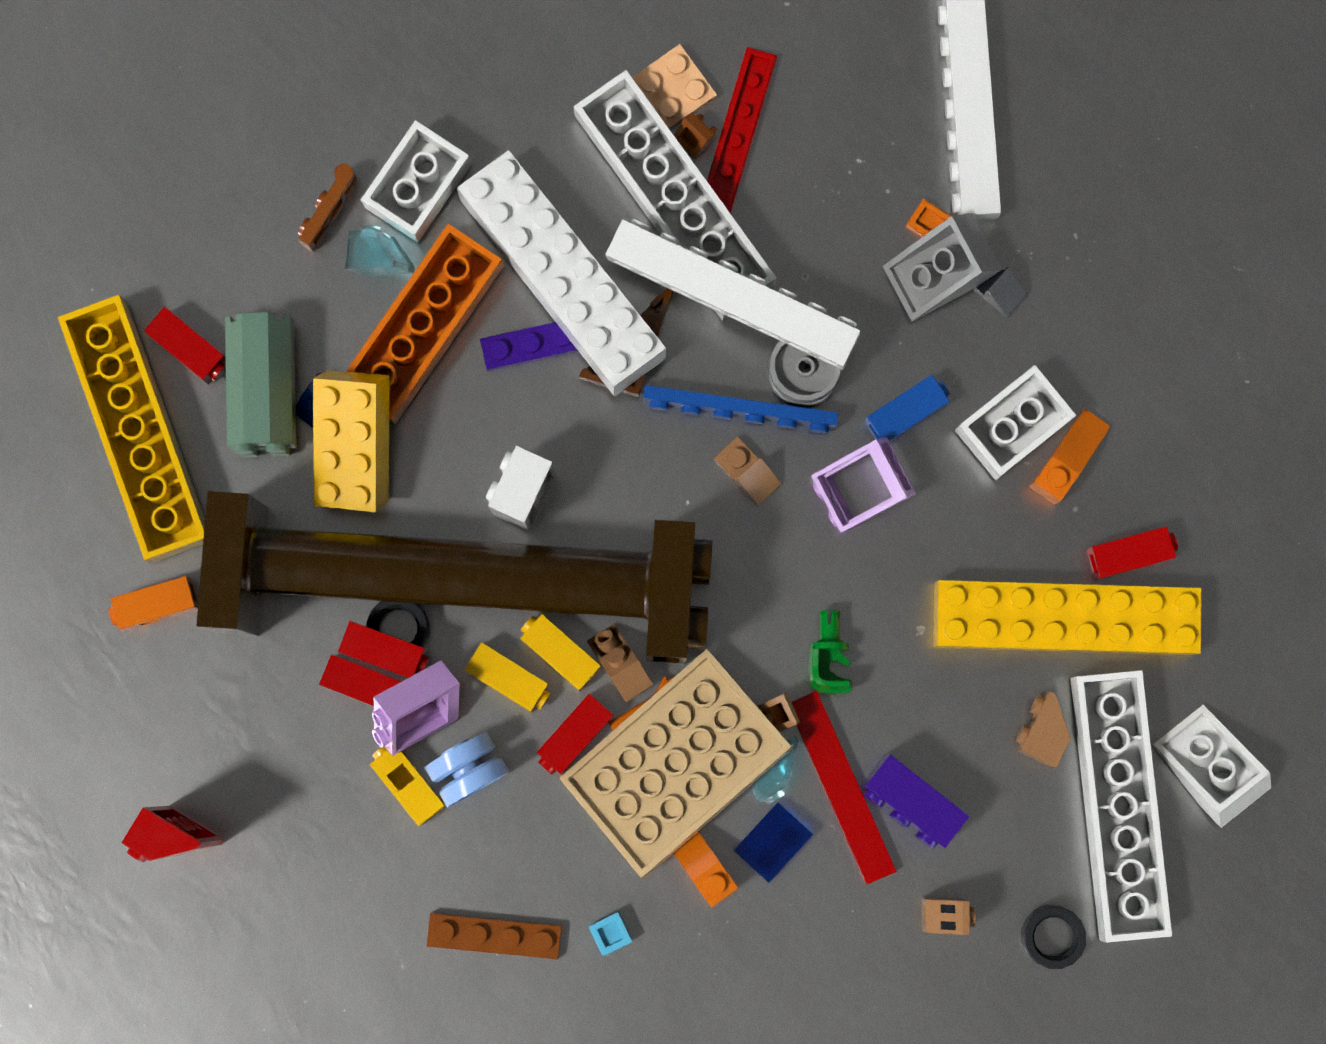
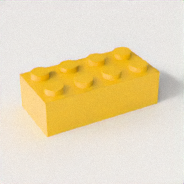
M327 370L313 378L314 506L377 512L389 502V375Z

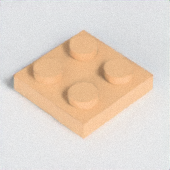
M681 44L632 77L669 130L682 123L683 119L690 113H696L717 98V94Z

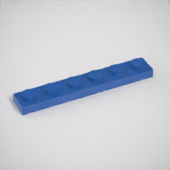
M645 385L643 403H649V408L654 410L668 411V407L671 406L681 408V413L689 415H700L701 411L713 412L714 418L732 420L733 415L745 417V422L752 424H764L765 420L777 421L778 427L796 429L797 424L810 426L809 431L826 434L829 432V429L835 430L838 420V412Z

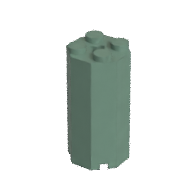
M270 312L236 314V321L231 316L225 317L227 447L233 450V453H238L239 457H258L259 451L271 452V456H290L291 449L296 448L294 319L291 315L283 314V321L275 320V313Z

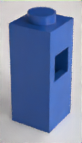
M930 375L867 416L864 422L876 439L887 437L889 442H892L946 407L950 402L947 398L950 395L949 390L941 379L935 380L933 375Z

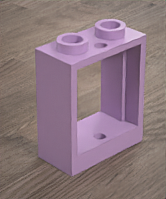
M887 437L876 439L811 475L814 480L813 488L817 496L822 500L824 499L829 509L828 517L833 526L839 528L841 533L863 524L916 495ZM871 455L892 497L853 517L833 475Z
M442 660L374 696V711L372 712L374 730H372V734L376 743L381 748L385 746L392 756L459 719L460 683Z

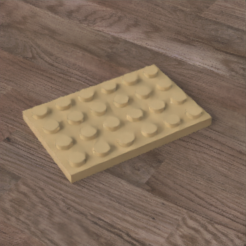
M706 649L559 779L642 879H645L789 753L793 747L712 653Z

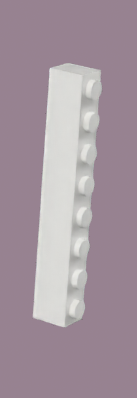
M942 0V6H938L939 25H944L945 37L940 38L941 56H946L947 68H943L942 80L943 87H949V99H945L946 119H951L952 130L947 131L948 150H953L954 162H950L949 173L950 180L956 181L957 192L952 194L953 213H958V215L973 214L976 221L997 220L1001 214L985 0Z
M622 219L605 254L607 260L841 370L844 369L860 336L861 331L856 329L857 323L843 316H839L838 319L826 315L827 309L816 303L809 302L808 306L796 301L798 297L796 294L786 289L780 288L778 292L766 287L768 282L756 275L750 274L749 278L736 273L738 268L726 261L720 260L719 264L708 260L709 254L696 247L691 246L690 250L678 246V239L663 232L659 237L649 232L650 227L641 221L632 219L629 223Z

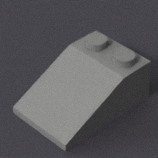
M973 214L949 217L883 265L911 321L920 319L976 288L1002 270Z

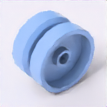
M488 732L456 744L443 752L442 756L424 767L432 782H441L453 775L455 780L446 784L439 792L447 808L510 772L502 757H494L481 763L480 759L490 754L495 748V744Z

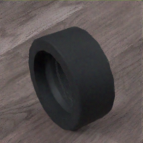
M380 601L371 610L366 626L379 631V623L382 617L387 612L393 609H403L410 612L417 623V633L410 643L421 647L425 646L429 637V621L425 611L417 603Z
M1046 905L1035 909L1026 918L1021 929V943L1025 953L1035 963L1048 969H1063L1073 965L1082 956L1086 946V930L1082 921L1074 912L1061 906ZM1050 917L1064 920L1070 926L1073 933V942L1070 949L1065 954L1057 957L1043 954L1037 948L1034 941V933L1037 926L1043 920Z

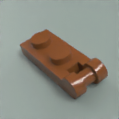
M340 164L335 168L334 176L336 180L328 192L324 190L320 194L315 204L317 210L311 219L307 217L302 222L298 230V234H300L298 240L302 246L314 252L357 183V177L352 167L348 164Z

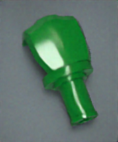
M828 610L819 611L820 640L810 644V686L823 694L850 693L853 689L852 681L839 677L830 671V666L833 663H838L844 667L850 666V661L841 653L849 651V643L840 640V611L831 610V624H828Z

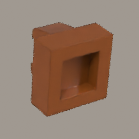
M690 113L683 119L674 136L694 158H697L704 152L715 135L717 128L712 126L709 129L702 122L704 119L702 114L694 115Z

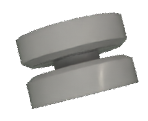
M779 341L770 356L768 379L774 394L783 403L789 406L812 408L823 404L832 396L839 381V368L784 342ZM799 366H803L804 369L809 367L811 370L803 373L799 370Z

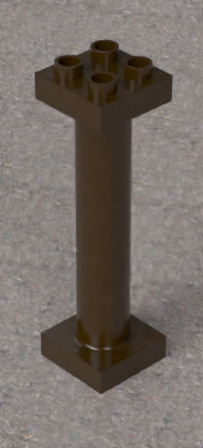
M207 491L196 627L218 634L258 636L261 596L264 593L645 618L648 621L646 660L649 662L686 664L687 649L705 650L708 607L690 606L691 585H709L713 540L694 539L695 522L655 520L652 551L637 552L267 528L268 507L247 493Z

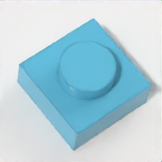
M619 912L588 926L602 956L633 942Z

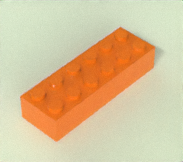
M450 224L446 225L346 370V372L389 375V421L395 425L504 267L500 257Z

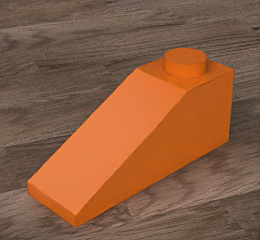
M1084 408L1033 479L1029 488L1054 505L1061 502L1111 426Z
M699 832L673 853L711 908L739 889Z

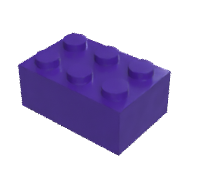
M891 754L884 755L861 784L866 790L863 794L864 797L877 807L886 805L890 808L892 812L889 816L904 828H908L910 825L918 831L915 837L929 848L935 849L936 846L946 848L969 818L966 813Z

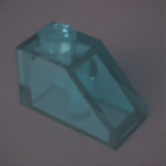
M365 225L362 230L349 231L345 263L346 270L365 276L413 274L415 272L414 264L396 238L382 233L381 227Z
M796 735L787 739L793 749L749 787L758 803L765 800L769 805L784 796L781 789L788 786L799 741Z

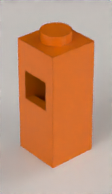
M183 576L110 598L112 607L108 608L113 626L118 625L119 630L129 631L198 610V598L192 578Z

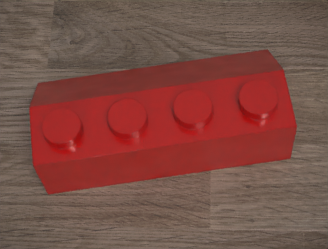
M170 806L143 807L121 843L129 848L127 854L144 863L146 860L152 861L176 857L222 844L224 839Z

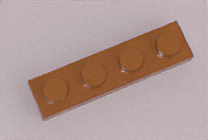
M430 913L427 947L558 959L562 926Z

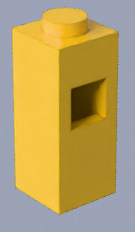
M543 614L538 619L532 616L520 629L524 633L520 639L579 691L584 688L601 668L594 659Z
M482 642L464 671L530 712H533L535 707L541 710L551 694L546 691L549 684Z
M384 746L373 753L372 756L375 760L369 765L418 826H422L446 806L439 794L404 751L392 756Z

